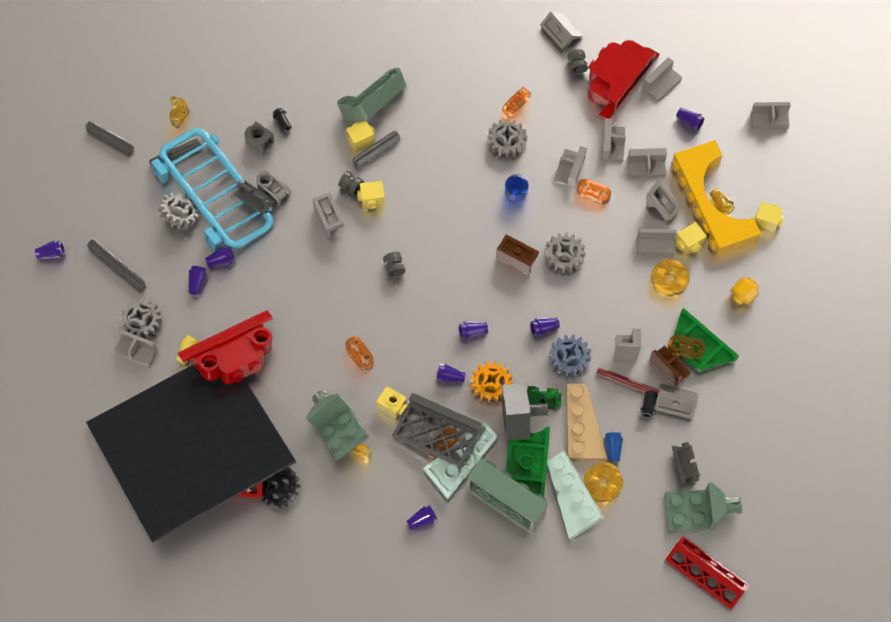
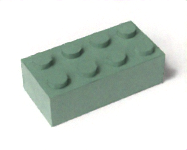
M481 458L467 477V490L530 533L534 532L546 515L548 503L542 495H535L529 491L530 489L522 482L517 483L509 473L496 469V465L489 460L485 461Z

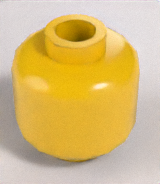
M750 277L740 278L731 288L732 300L738 305L742 303L750 305L759 295V285Z

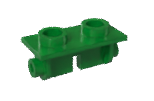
M537 386L527 387L530 405L540 404V399H544V404L547 403L548 407H561L562 399H558V395H563V393L559 392L558 388H547V391H541Z

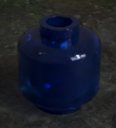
M514 174L507 178L504 191L509 200L519 202L528 195L529 183L526 177Z

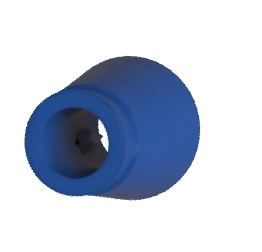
M605 433V438L603 439L608 461H620L623 443L621 433Z

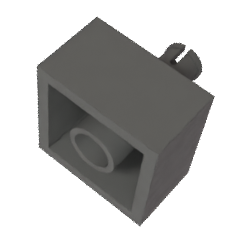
M526 383L502 385V414L506 440L530 439L531 417L548 416L547 403L529 404Z

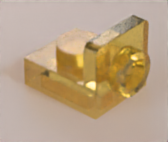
M171 96L170 101L173 109L170 112L169 118L172 126L179 129L190 111L187 102L183 98Z
M359 444L347 453L368 464L372 458L370 448L364 444Z

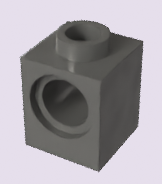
M256 121L245 130L246 143L261 154H264L274 143L273 133Z

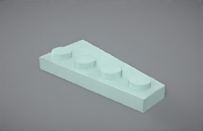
M486 422L482 424L484 431L481 436H478L462 468L439 458H436L423 468L425 474L447 501L497 440L498 436ZM468 434L461 439L462 444L469 442L473 435ZM457 442L452 447L460 445L459 442ZM459 449L451 452L452 459L460 461L463 455L462 450Z
M562 451L547 461L567 534L569 539L572 540L604 519V516L568 455Z

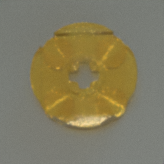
M663 259L653 268L651 274L653 288L658 294L665 297L682 294L689 283L688 268L678 261ZM672 275L675 281L671 280L668 282L665 276Z
M601 462L594 466L592 465L584 475L583 482L594 501L610 503L622 491L623 478L619 469L610 463ZM605 478L607 479L606 483L609 485L602 487L598 480Z

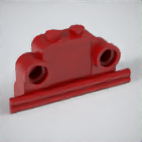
M626 40L621 45L612 42L606 48L603 47L600 50L599 57L596 60L593 59L588 66L590 70L589 80L591 82L588 98L593 103H600L605 106L599 113V117L604 120L605 118H611L660 54L649 47H643L633 40Z
M266 310L177 354L182 362L190 359L192 365L205 380L213 381L220 377L225 384L239 382L243 378L259 372L264 367V355L272 351V333L263 324L273 320V317Z

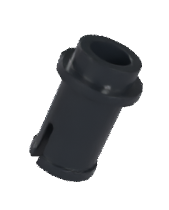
M277 108L273 111V119L277 121L281 132H287L292 128L286 116L287 112L283 108Z
M646 392L640 412L642 417L652 418L655 415L654 406L657 394Z

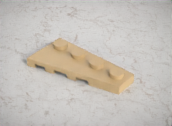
M567 384V449L569 459L607 461L608 457L587 384Z

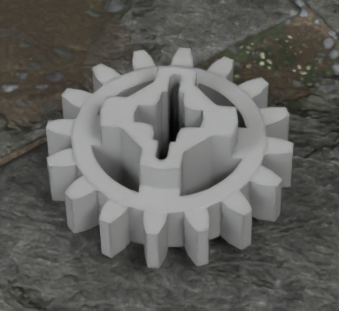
M506 118V122L500 119L498 125L493 123L492 128H489L487 135L488 146L493 147V153L499 151L498 156H501L503 153L506 158H508L509 154L515 156L516 151L521 153L522 148L526 147V129H522L521 123L516 125V120H513L511 123L508 118Z
M170 193L169 196L165 195L161 199L158 212H161L160 218H165V223L170 222L171 227L177 225L178 229L181 226H184L185 229L189 225L193 226L197 222L200 212L196 205L192 203V200L187 199V195L182 197L180 193H177V196L173 193Z
M565 232L564 236L558 233L557 238L551 236V240L546 242L547 248L544 250V254H546L545 261H549L548 266L554 265L555 271L561 268L562 273L565 272V269L572 272V267L578 269L579 264H583V257H585L586 253L583 251L585 245H580L581 239L575 240L574 234L568 237V232ZM553 248H555V255L552 253Z
M140 298L139 302L133 299L132 305L126 303L127 309H121L123 315H120L119 319L122 321L120 325L121 328H124V331L139 337L145 335L146 338H149L148 334L150 332L155 335L154 329H160L158 322H162L160 309H157V304H152L150 299L144 302L143 298Z

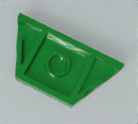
M684 308L681 310L670 348L679 353L694 369L700 373L734 362L739 358L737 353Z
M546 427L536 433H530V439L509 441L506 472L513 477L514 481L524 483L529 487V491L535 495L540 494L543 497L545 493L550 427Z

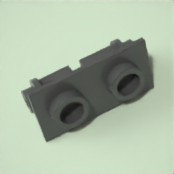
M239 181L236 185L238 190L234 195L262 215L275 202L247 181Z
M689 442L681 444L682 447L671 446L682 484L695 485V482L699 481L700 473L697 463H690L691 460L695 459L692 445H689Z

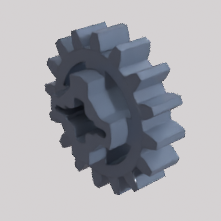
M564 335V340L558 337L557 343H552V349L549 351V355H551L549 361L554 362L553 369L559 368V374L565 371L566 376L569 375V372L576 376L577 371L582 374L584 368H588V362L591 361V356L589 355L591 349L587 348V342L581 343V337L576 340L575 335H572L571 338Z

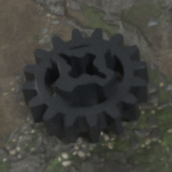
M288 467L263 481L262 502L271 508L276 507L278 509H281L282 505L288 507V501L294 502L292 497L294 495L298 496L299 493L296 492V489L301 486L296 483L300 480L296 476V472Z

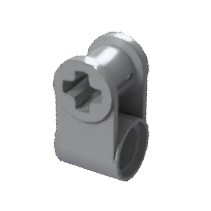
M268 171L258 173L256 177L258 190L275 201L273 204L279 206L281 204L280 201L286 195L291 194L290 188ZM262 181L269 182L268 184H261Z

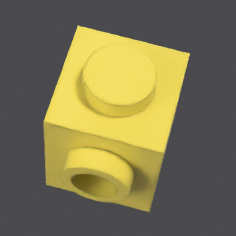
M367 121L356 122L351 127L346 128L347 139L354 152L374 144L376 133L373 126H369Z
M382 181L360 183V190L357 191L358 202L362 201L363 208L374 209L377 206H385Z
M761 202L755 218L758 228L775 233L777 226L781 227L784 216H781L783 209L775 204Z
M695 222L677 233L675 244L685 255L691 252L696 253L704 245L707 236Z
M387 386L376 401L377 409L397 420L399 415L403 416L407 408V398Z

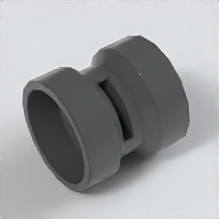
M577 49L568 53L567 58L569 63H571L570 70L573 74H582L588 70L584 50Z
M346 171L340 178L338 186L342 189H348L349 193L355 196L357 191L360 190V183H364V180L359 177L355 178L353 173Z
M391 252L383 257L384 264L387 266L388 277H398L406 272L404 264L401 263L402 256L400 252Z

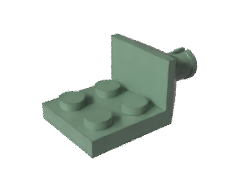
M321 390L317 392L320 399H318L316 394L313 395L312 400L316 405L312 407L306 419L319 431L332 456L338 461L369 438L352 408L338 394L327 395L325 391Z
M708 483L705 490L665 492L664 494L668 533L712 531L725 518L726 514L742 513V504H739L741 503V498H725V493L713 483Z

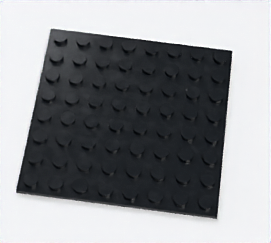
M193 365L86 422L152 543L297 463L244 378L232 384H225L220 377L216 380L208 381L201 376Z

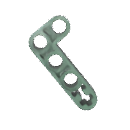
M393 68L357 97H342L337 101V105L344 120L363 122L400 93L407 84L400 68Z

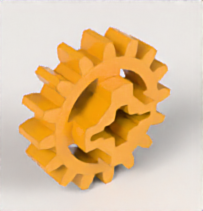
M485 361L484 367L479 364L478 371L473 370L474 376L471 377L470 381L473 383L471 384V390H475V396L481 395V401L487 398L488 403L491 402V399L498 403V398L502 399V387L500 384L504 379V385L513 384L510 381L512 380V374H508V368L502 369V363L496 366L495 361L492 362V365ZM482 377L483 381L479 385V378Z

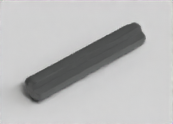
M89 121L86 124L85 128L88 132L127 154H131L134 150L132 143L95 122Z
M397 131L391 132L353 157V163L356 167H360L399 141L400 135Z
M197 138L169 150L167 157L172 162L197 148L201 143ZM159 155L149 160V164H150L151 168H152V163H151V162H152L153 160L157 159V158L160 160L161 163H163V162L161 161Z

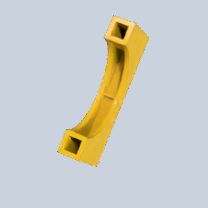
M713 140L674 153L671 165L674 172L677 171L681 187H684L686 190L688 202L692 203L694 207L695 217L700 219L702 231L709 238L711 250H714L718 256L758 242L761 232L754 218L735 219L728 217L718 211L709 201L704 189V176L712 167L720 164L722 159V153L716 141Z

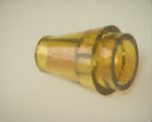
M715 188L710 192V196L718 211L728 215L734 210V202L722 193L719 188Z

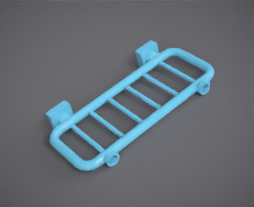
M194 128L161 147L159 157L163 163L158 158L151 162L152 171L162 184L169 181L168 173L170 172L212 226V228L209 227L204 230V238L214 252L221 249V241L228 247L230 246V248L243 247L271 229L273 217L270 211H272V208L270 206L263 214V217L266 219V223L238 241H233L229 238L227 233L260 213L258 211L254 212L225 231L216 221L245 202L241 200L214 217L206 208V205L235 189L239 181L243 182L245 180L217 146L219 143L217 136L214 133L209 135L203 129ZM198 135L203 138L205 143L175 161L171 162L167 157L169 150L193 136ZM208 145L216 156L188 173L181 175L174 165ZM219 159L226 170L192 189L185 178ZM229 172L237 183L203 203L195 192Z

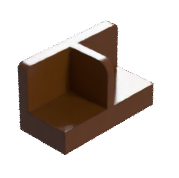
M507 234L496 251V259L527 275L530 274L531 266L539 255L538 250Z
M665 345L658 351H652L650 361L676 387L691 374L679 361V353L674 356Z

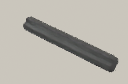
M91 239L88 242L87 246L93 253L135 288L141 291L146 287V282L99 242L95 239Z

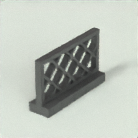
M412 393L409 398L410 403L392 437L462 468L478 436H481L484 431L482 423ZM412 409L420 412L421 417L411 421L409 415ZM432 417L436 418L438 425L427 428L425 420ZM423 421L425 430L414 433L412 425ZM448 425L454 426L455 433L445 436L442 428ZM410 426L411 435L406 437L399 435L402 428ZM440 429L442 437L432 441L429 432ZM427 433L429 442L422 445L419 444L416 437ZM464 433L473 435L469 442L462 444L459 435ZM457 436L460 445L449 449L446 440ZM444 441L446 450L436 452L433 445ZM461 449L463 455L460 461L452 459L451 452Z

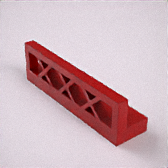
M684 536L676 543L665 561L731 610L749 587L748 583ZM676 551L684 556L685 562L679 563L672 558ZM697 565L700 567L702 575L693 574L690 566ZM713 577L716 579L718 587L708 585L707 578ZM723 590H731L737 596L731 602L724 596Z

